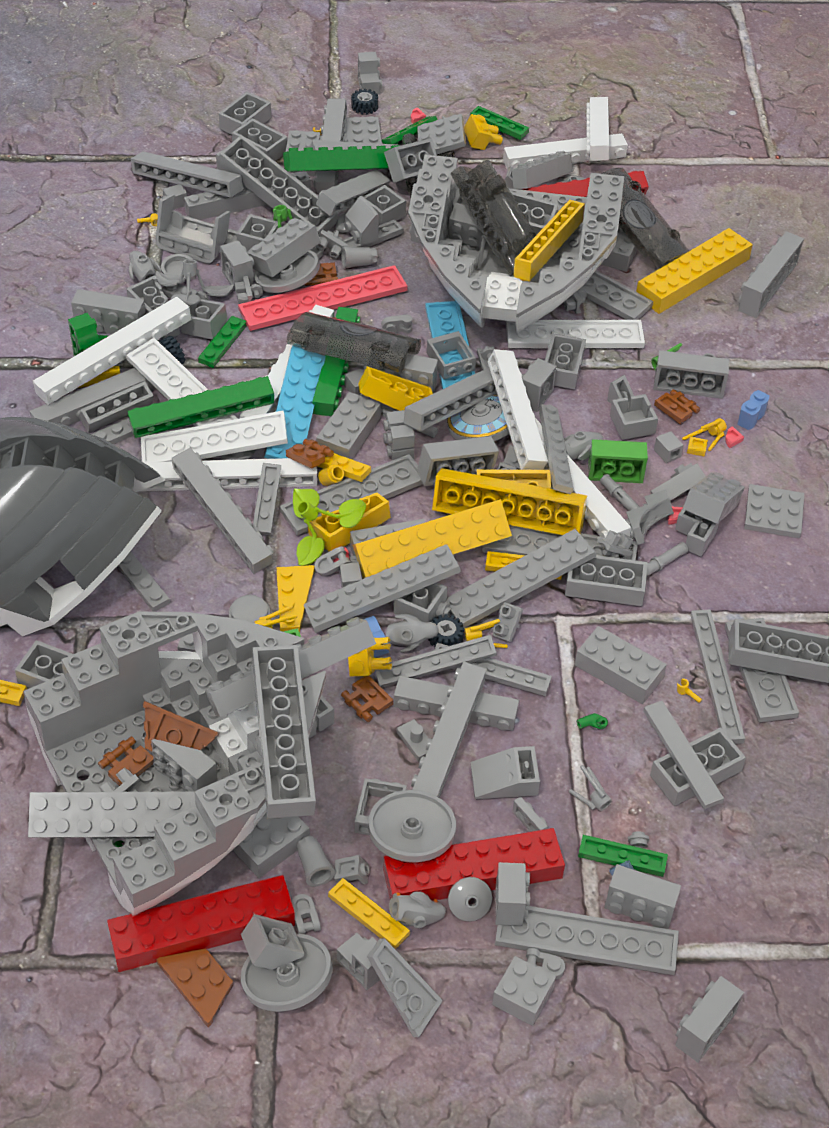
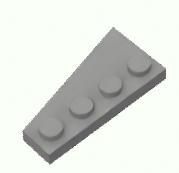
M385 938L379 939L367 957L412 1036L419 1037L443 1000Z

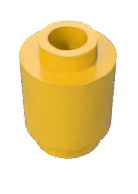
M338 465L328 466L320 470L318 475L319 481L324 486L336 484L343 479L344 470Z

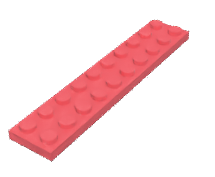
M393 265L238 304V308L243 319L246 321L249 331L307 317L308 312L315 305L334 310L338 309V307H346L405 292L408 286L396 266Z

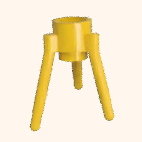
M718 418L711 423L701 426V429L682 437V440L689 439L690 436L693 437L708 430L711 435H717L708 448V451H711L720 438L725 436L724 431L727 425L723 419Z
M290 605L267 616L259 617L260 620L254 622L255 624L273 629L272 625L297 618L298 614L271 620V618L292 609L293 606Z
M496 619L478 626L464 628L466 641L482 637V630L494 627L500 620ZM494 643L495 648L508 647L507 644Z

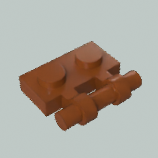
M335 262L320 263L319 271L305 286H314L338 280Z
M672 389L670 394L666 392L656 399L654 406L679 424L689 419L693 412L697 414L700 411V407L696 405V402L687 399L681 391L678 392L675 389Z
M304 439L303 445L296 444L286 450V457L310 468L324 463L326 456L331 458L334 455V451L330 450L328 446L319 445L317 441L312 439Z
M364 676L353 683V693L350 694L347 690L341 693L345 700L344 702L356 711V715L359 718H363L366 722H370L373 718L369 713L371 710L378 715L393 705V699L370 676ZM361 698L365 704L361 705L357 700Z
M132 736L126 741L122 740L118 743L117 748L112 752L104 754L103 759L98 762L101 769L108 765L112 767L108 771V776L119 786L123 783L116 774L123 768H126L138 777L154 763L153 756L141 745L135 750L131 748L136 743ZM123 753L126 755L120 762L116 760Z

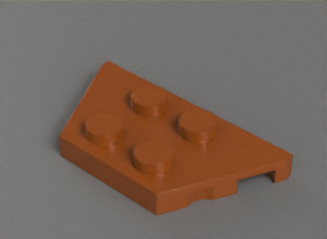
M147 701L143 703V708H145V749L152 751L151 740L157 739L202 751L220 734V732Z
M201 949L156 959L159 967L206 1026H211L217 1010H220L225 996L229 994L233 987V981L209 951Z

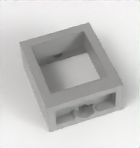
M459 331L427 340L426 353L430 358L438 359L437 370L443 379L475 371L476 357ZM457 349L463 360L445 364L439 354Z
M365 778L355 818V833L369 835V816H364L369 795L385 797L397 791L407 790V785Z

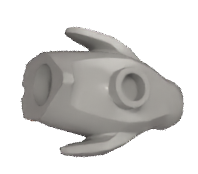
M140 251L130 252L128 272L131 279H134V274L142 282L154 275L156 276L155 270L161 272L158 263Z
M577 431L575 434L564 438L566 453L572 460H585L589 458L592 439L604 440L603 436L596 432Z
M398 614L395 617L404 620L388 625L386 637L390 638V644L407 645L406 648L400 651L408 652L419 647L425 640L436 637L438 627L435 623L420 621L417 617L410 614Z
M413 892L411 895L394 893L393 898L389 902L391 917L405 926L423 928L426 925L441 920L446 914V908L436 899L430 900L423 892Z

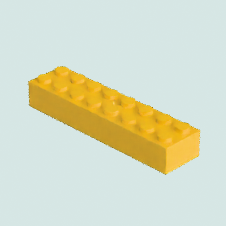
M728 228L638 281L636 292L652 300L653 306L651 309L660 314L748 261L753 244Z
M441 468L436 475L432 510L454 514L501 499L509 525L564 535L576 529L581 534L588 495L567 494L550 488Z
M500 499L353 544V548L359 562L362 578L364 579L446 544L452 554H456L510 537L512 534Z

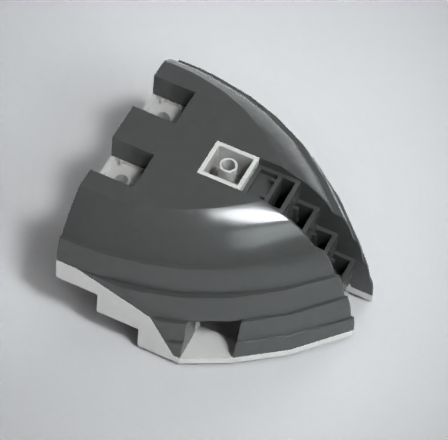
M0 418V626L8 624L23 637L54 625L84 600L125 559L161 513V509L148 498L141 497L136 492L164 482L165 479L153 468L127 451L88 432L38 418ZM60 559V562L75 577V581L54 589L40 576Z

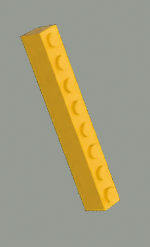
M569 199L515 258L513 277L519 278L522 281H531L583 222L585 203Z

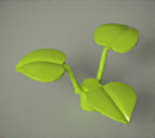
M294 489V513L297 517L304 519L312 533V536L304 537L297 546L298 565L306 566L312 564L323 553L324 540L316 538L317 534L310 524V521L318 517V512L337 519L340 518V524L343 527L352 528L361 521L366 509V503L359 499L347 500L340 505V514L337 515L317 507L320 496L314 489Z

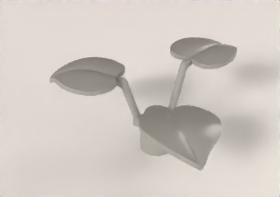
M193 259L183 261L181 276L163 274L156 271L157 282L161 286L181 284L184 282L185 276V279H187L186 295L176 294L171 297V300L178 297L186 305H196L200 302L198 295H190V280L195 279L196 275L203 292H207L210 296H226L234 288V284L204 286L199 269H197V261Z

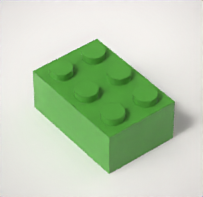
M592 439L588 461L589 480L600 481L604 475L608 474L615 482L643 483L648 460L647 442Z

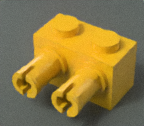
M471 114L464 126V132L472 148L485 150L488 143L500 145L503 140L502 135H498V126L487 124L485 118L481 115Z
M374 638L375 645L348 657L349 676H369L375 670H391V657L374 658V650H390L391 645L388 643L390 638Z

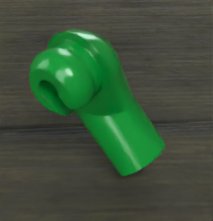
M593 713L577 719L576 723L579 729L587 726L604 729L608 725V720L599 714Z

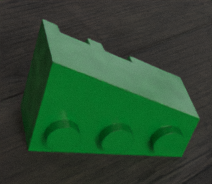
M88 313L68 319L74 356L100 342L96 330L97 323Z

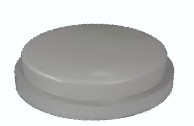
M184 254L170 255L163 260L161 271L163 274L181 276L183 261L192 258Z
M255 595L239 597L232 603L229 609V618L242 619L252 623L260 620L259 617L270 614L269 605L262 598Z

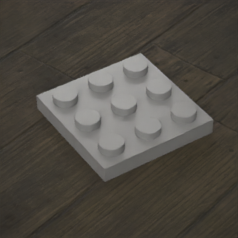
M462 114L452 115L445 119H438L434 122L418 126V141L432 138L436 154L465 147Z
M373 116L346 118L343 142L382 144L379 118Z
M749 484L744 529L800 538L804 493Z

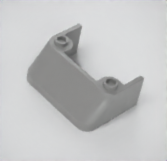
M174 194L159 200L156 230L157 246L160 249L175 254H184L204 263L213 262L220 252V246L224 244L228 236L230 211H226L216 217L215 226L212 228L211 234L183 226L184 218L182 214L173 210Z

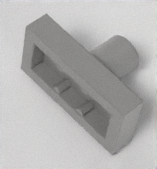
M415 719L397 727V734L416 760L419 762L422 756L426 757L428 752L426 745L429 738L424 733L423 727Z

